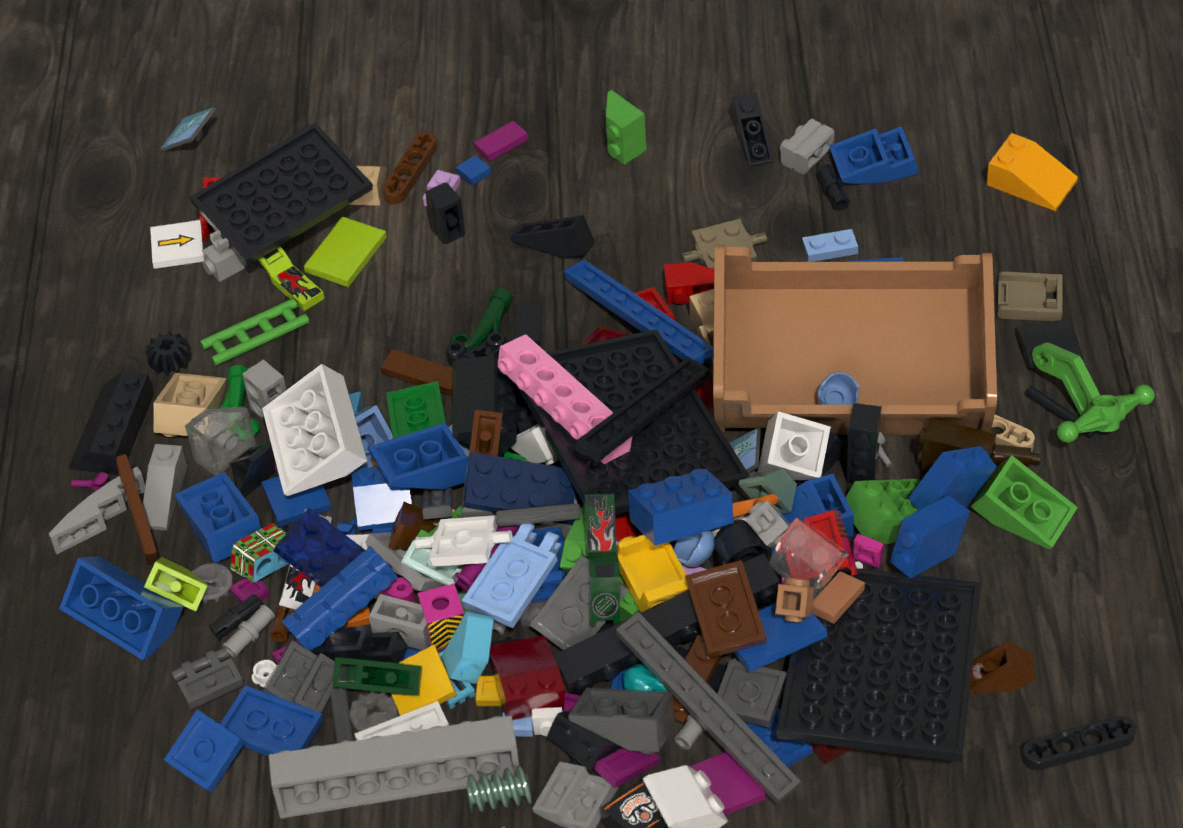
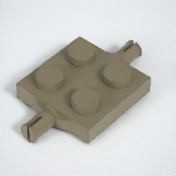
M741 219L692 231V239L696 248L693 251L681 253L683 263L699 260L705 267L715 269V245H725V247L749 248L751 250V262H757V255L753 245L766 243L767 236L765 232L750 236L746 232Z

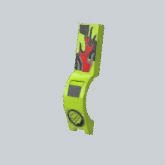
M281 247L258 259L270 276L272 283L289 299L294 298L297 306L303 311L325 299L323 291L292 265Z

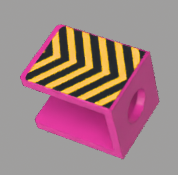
M454 583L418 593L419 603L427 623L430 645H435L437 650L447 647L464 617Z

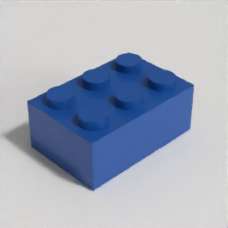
M695 469L685 475L678 477L670 476L663 481L653 484H642L638 488L628 490L630 521L654 546L733 523L732 492L707 469Z

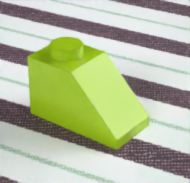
M161 557L155 561L144 588L197 611L208 584L187 568Z

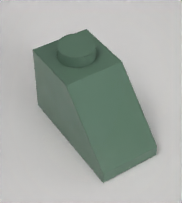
M784 469L759 472L739 481V486L751 499L775 494L779 497V502L775 507L780 513L791 512L797 484Z

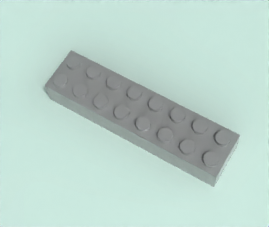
M496 716L487 720L465 721L456 725L434 726L425 730L404 731L400 734L388 736H373L369 739L357 741H342L338 744L326 746L316 745L307 749L285 750L269 755L271 786L280 819L467 788L469 774H472L476 782H479L481 772H484L488 780H491L493 770H496L499 776L503 778L505 768H509L512 775L515 776L516 768L519 766L512 716Z

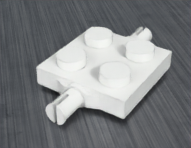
M496 516L440 519L438 529L432 536L416 537L415 547L416 549L432 548L430 555L432 567L488 563L491 549L496 543H512L513 536L511 530L496 532L498 526Z

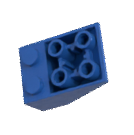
M834 474L808 480L796 487L791 512L782 514L789 523L837 510L841 512L840 517H842L843 527L846 529V538L853 536L854 514ZM782 540L776 547L770 548L773 559L787 555L788 552L785 550L786 546H784L785 541Z

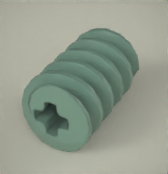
M517 766L515 776L512 775L509 768H505L503 778L499 776L496 770H493L491 780H488L484 772H481L479 782H476L472 774L468 775L467 791L471 814L474 804L477 805L480 812H484L486 802H489L491 808L496 810L498 800H501L504 807L508 808L510 798H513L516 805L520 806L522 796H525L528 803L532 804L528 777L521 766Z

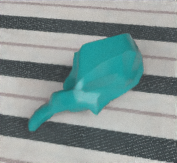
M644 664L634 665L624 673L625 690L670 692Z

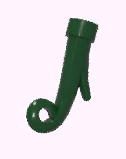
M497 287L489 298L490 303L473 335L470 337L465 333H457L450 338L449 343L464 341L466 349L470 351L472 348L480 345L492 329L493 332H500L502 315L511 304L513 295L508 290Z

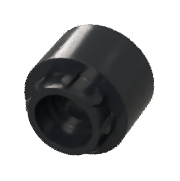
M733 520L732 524L722 526L716 535L714 550L722 565L740 560L744 563L761 554H764L768 561L770 560L771 549L766 546L752 527L744 520Z

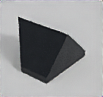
M270 442L249 447L229 463L233 470L235 486L244 498L258 488L263 481H266L276 473L274 468L276 461Z

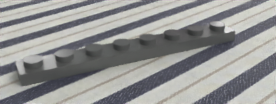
M639 612L616 629V635L777 805L800 787L801 781Z

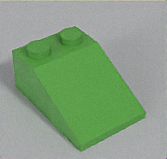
M1012 455L997 466L970 506L993 525L1049 550L1053 548L1078 508Z

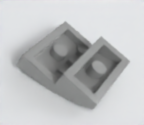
M559 762L532 809L534 813L566 828H596L601 819V807L611 801L618 787H612L603 777L588 774L584 766Z

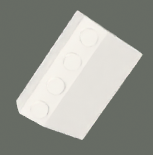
M319 365L262 408L285 495L289 496L347 476L367 461L344 376L327 366Z

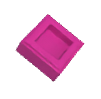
M857 534L853 544L854 559L879 568L883 562L884 543Z

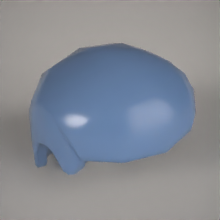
M837 372L830 374L818 387V404L853 405V403H858V382L847 373Z
M711 530L677 539L673 550L678 560L692 568L705 563L714 550V534Z

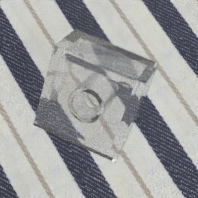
M245 407L205 409L185 425L194 461L214 476L230 466L229 463L246 449L256 445L248 409Z
M795 518L778 541L769 564L784 578L810 580L809 587H814V600L849 553L805 519Z

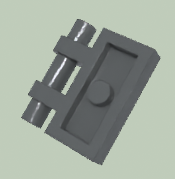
M225 647L215 652L210 650L204 653V657L191 663L188 660L181 663L180 668L171 671L172 677L178 683V687L190 710L244 686L243 679L233 660L229 658Z

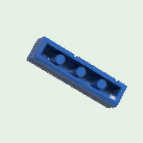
M370 546L282 622L301 645L311 652L338 628L344 626L360 609L366 607L380 592L387 589L398 577L386 561Z

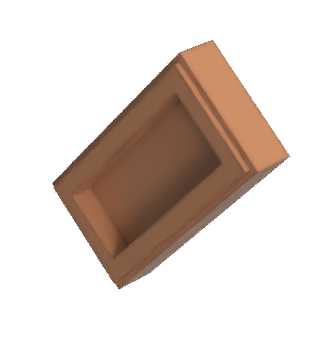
M840 571L813 600L812 613L834 624L864 591L865 582Z

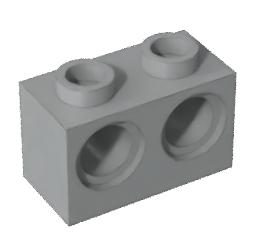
M264 359L242 374L250 409L262 420L264 416L262 408L286 391L284 377Z

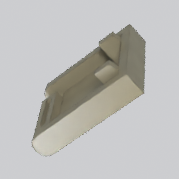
M1023 272L999 273L997 312L999 318L1036 321H1059L1062 319L1063 275ZM1046 292L1056 293V299H1047L1046 301Z

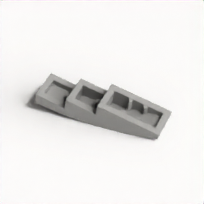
M135 467L131 471L138 493L141 494L145 492V482L138 467ZM120 476L111 480L83 500L49 533L56 554L107 530L105 521L127 510L125 505L127 499Z

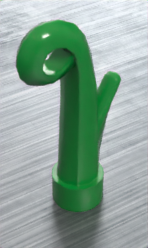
M234 365L228 370V390L216 415L222 417L228 409V422L231 432L241 439H250L258 433L260 425L257 420L252 418L241 420L246 389L242 374L248 368L242 365Z

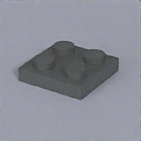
M730 660L717 694L743 722L770 728L786 685L787 672L766 667L749 672L742 662Z

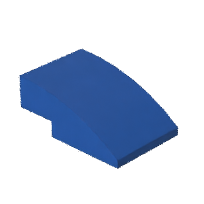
M902 126L882 134H878L875 128L829 146L843 183H881L919 173L916 160Z

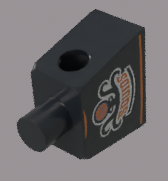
M644 780L601 807L602 824L605 828H669Z

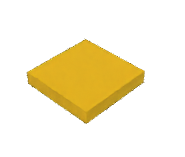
M435 645L399 662L422 666L420 696L391 693L400 716L437 701L441 704L457 696Z

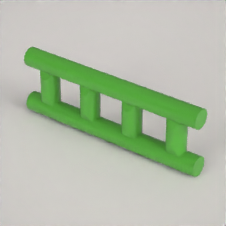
M292 298L200 340V344L204 350L210 347L214 348L217 354L212 356L211 359L213 364L218 366L308 324L309 319L306 314L296 317L292 310L298 306L295 299ZM283 315L287 322L273 328L269 320ZM259 325L264 333L250 339L245 331ZM236 336L240 344L226 349L222 342Z

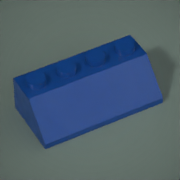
M97 556L78 558L59 609L138 658L147 660L174 632L184 606L144 588L145 583Z

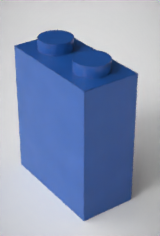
M981 446L942 452L912 492L909 499L918 511L948 495L966 508L997 466Z
M948 495L904 518L890 563L911 579L955 555L970 511Z

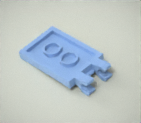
M521 524L518 532L512 539V543H500L462 599L463 606L482 615L492 617L493 620L513 628L558 561L556 554L561 548V544L557 542L559 535L548 532L540 546L537 547L532 544L537 537V534L532 532L535 526L532 524Z

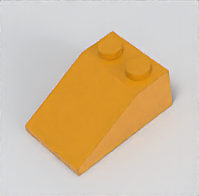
M1013 133L1010 134L988 166L987 186L1053 211L1058 209L1078 181V176L1036 142Z

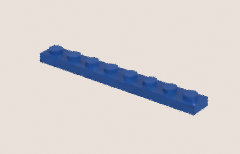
M582 260L564 270L567 281L641 332L657 329L670 351L680 359L685 360L687 357H690L703 364L714 357L713 346L586 260Z

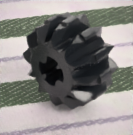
M169 331L164 336L159 333L158 338H151L150 345L146 346L148 365L157 374L164 372L168 376L173 371L178 373L179 368H187V362L191 361L189 342L180 333L173 335Z

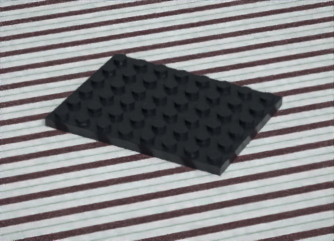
M657 329L546 352L613 413L679 364ZM518 387L583 504L585 495L614 494L615 515L629 512L628 490L638 488L642 484H653L663 481L670 476L678 477L691 473L695 469H707L728 489L739 486L741 479L750 476L695 388L634 434L629 452L603 464L601 461L596 462L575 449L577 439L573 438L560 423L556 422L541 406H538L525 391Z
M844 568L807 579L810 580L809 587H814L813 600L840 571L851 576V569ZM857 568L859 575L852 577L865 582L864 591L834 624L816 616L827 629V637L791 653L777 729V739L962 762L981 582L920 575L910 579L903 573Z

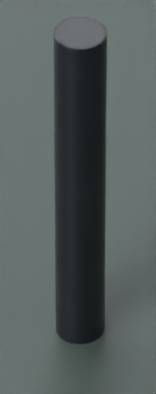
M1033 386L1027 389L1026 396L1064 421L1075 422L1079 418ZM1097 431L1084 432V434L1092 438Z

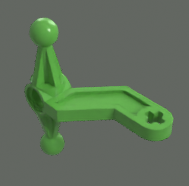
M1047 342L1033 349L1032 356L1035 365L1040 370L1062 379L1081 416L1075 422L1065 421L1058 426L1056 432L1062 442H1074L1078 438L1079 433L1115 431L1120 427V422L1125 419V416L1137 405L1146 406L1154 401V390L1145 384L1136 387L1133 394L1119 396L1100 395L1081 356Z

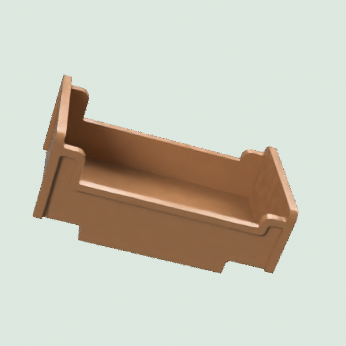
M715 245L713 374L715 422L722 432H725V428H767L768 421L779 411L830 426V431L835 435H848L853 405H819L817 400V391L821 382L832 373L843 372L850 374L859 384L858 404L882 406L879 432L883 435H920L923 428H928L931 418L966 427L981 428L983 431L991 432L997 407L992 253L960 255L955 257L953 262H751V250L747 247Z

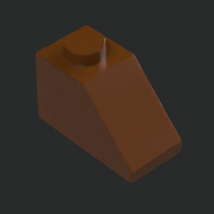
M475 410L469 458L471 452L498 456L503 413Z
M404 501L392 525L388 547L391 549H409L420 530L429 533L436 527L433 524L434 518L424 519L423 509Z
M1011 641L1005 642L972 662L969 692H1014L1036 679L1033 655Z

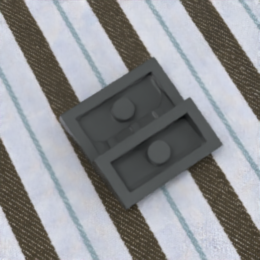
M292 640L288 643L262 692L321 713L331 695L330 691L334 688L332 684L335 661L322 653L316 656Z

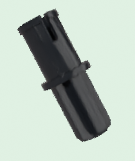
M253 594L235 608H228L229 612L214 623L209 624V629L213 630L212 633L218 640H221L222 637L238 627L242 621L249 619L263 605L261 599L256 594Z

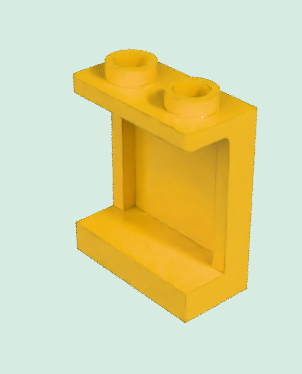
M645 535L635 538L629 536L618 543L619 571L640 612L688 590L685 579L686 573L669 542L654 546Z

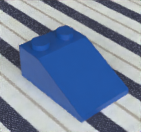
M446 423L368 446V451L390 486L443 490L465 483L468 457L457 440L452 436V432Z
M225 472L174 494L202 548L213 563L232 556V548L237 541L261 529L258 515Z

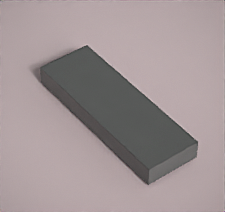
M452 487L443 490L424 488L423 518L452 517Z

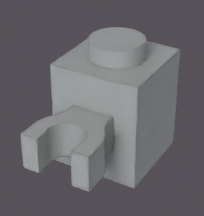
M219 230L211 233L210 239L213 245L202 250L205 260L202 264L209 275L213 274L221 282L244 269L245 264L229 247L228 239H222Z
M761 501L749 510L750 516L745 519L766 546L770 548L776 547L795 530L775 505L769 501L765 503Z

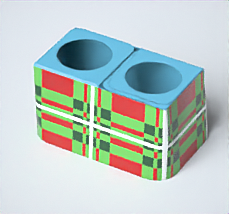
M271 523L234 544L231 556V570L254 583L291 562L296 539L274 523Z

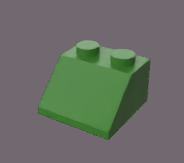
M610 90L607 96L606 108L607 150L611 157L618 159L625 165L646 151L645 114Z

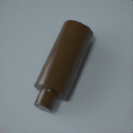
M996 444L994 464H1001L1012 455L1027 468H1029L1030 464L1040 465L1041 454L1031 453V448Z

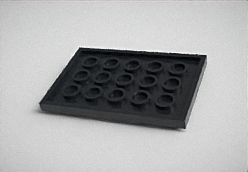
M313 123L190 196L192 205L214 230L221 232L222 239H228L229 247L243 263L249 266L373 190V185L316 123Z

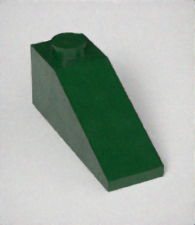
M335 657L332 687L420 696L422 666L370 659Z

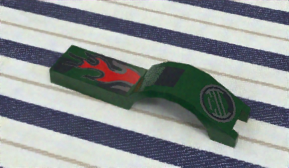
M614 494L585 495L586 555L588 557L590 574L589 627L596 626V621L613 620L614 626L620 623V573L616 545Z

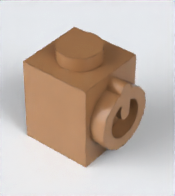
M784 578V584L778 585L776 614L785 615V621L802 622L803 617H811L814 587H809L810 580Z

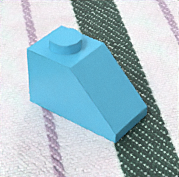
M471 612L465 613L442 654V659L450 679L476 684L489 660L493 629L492 617Z

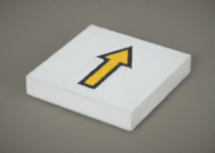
M200 220L150 227L154 269L205 261L202 252L204 247Z

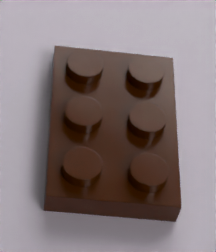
M742 560L685 575L709 658L767 643V637Z

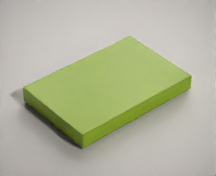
M342 217L304 265L305 273L349 287L387 238L386 231Z

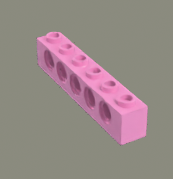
M526 334L500 346L498 368L501 372L513 380L521 390L525 391L538 406H541L573 438L578 440L613 413ZM632 437L603 458L601 462L606 464L629 452Z

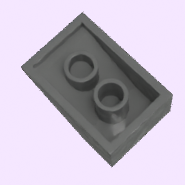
M586 688L569 713V721L629 751L653 754L660 752L675 726L673 694L664 691Z

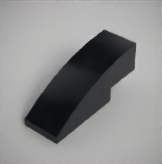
M368 626L338 628L311 652L316 656L322 653L335 661V657H350L399 663L404 660L408 645L399 632L373 633Z

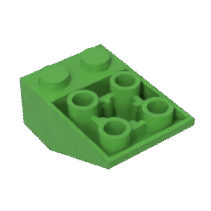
M919 479L855 481L846 496V500L854 514V525L860 534L884 544L896 542L903 519L918 511L909 497L921 481Z

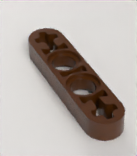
M421 132L415 136L383 185L384 200L387 203L399 204L408 196L437 150L436 136L433 133ZM412 158H421V160L417 162L409 161ZM406 173L411 175L408 178L399 177L400 175Z

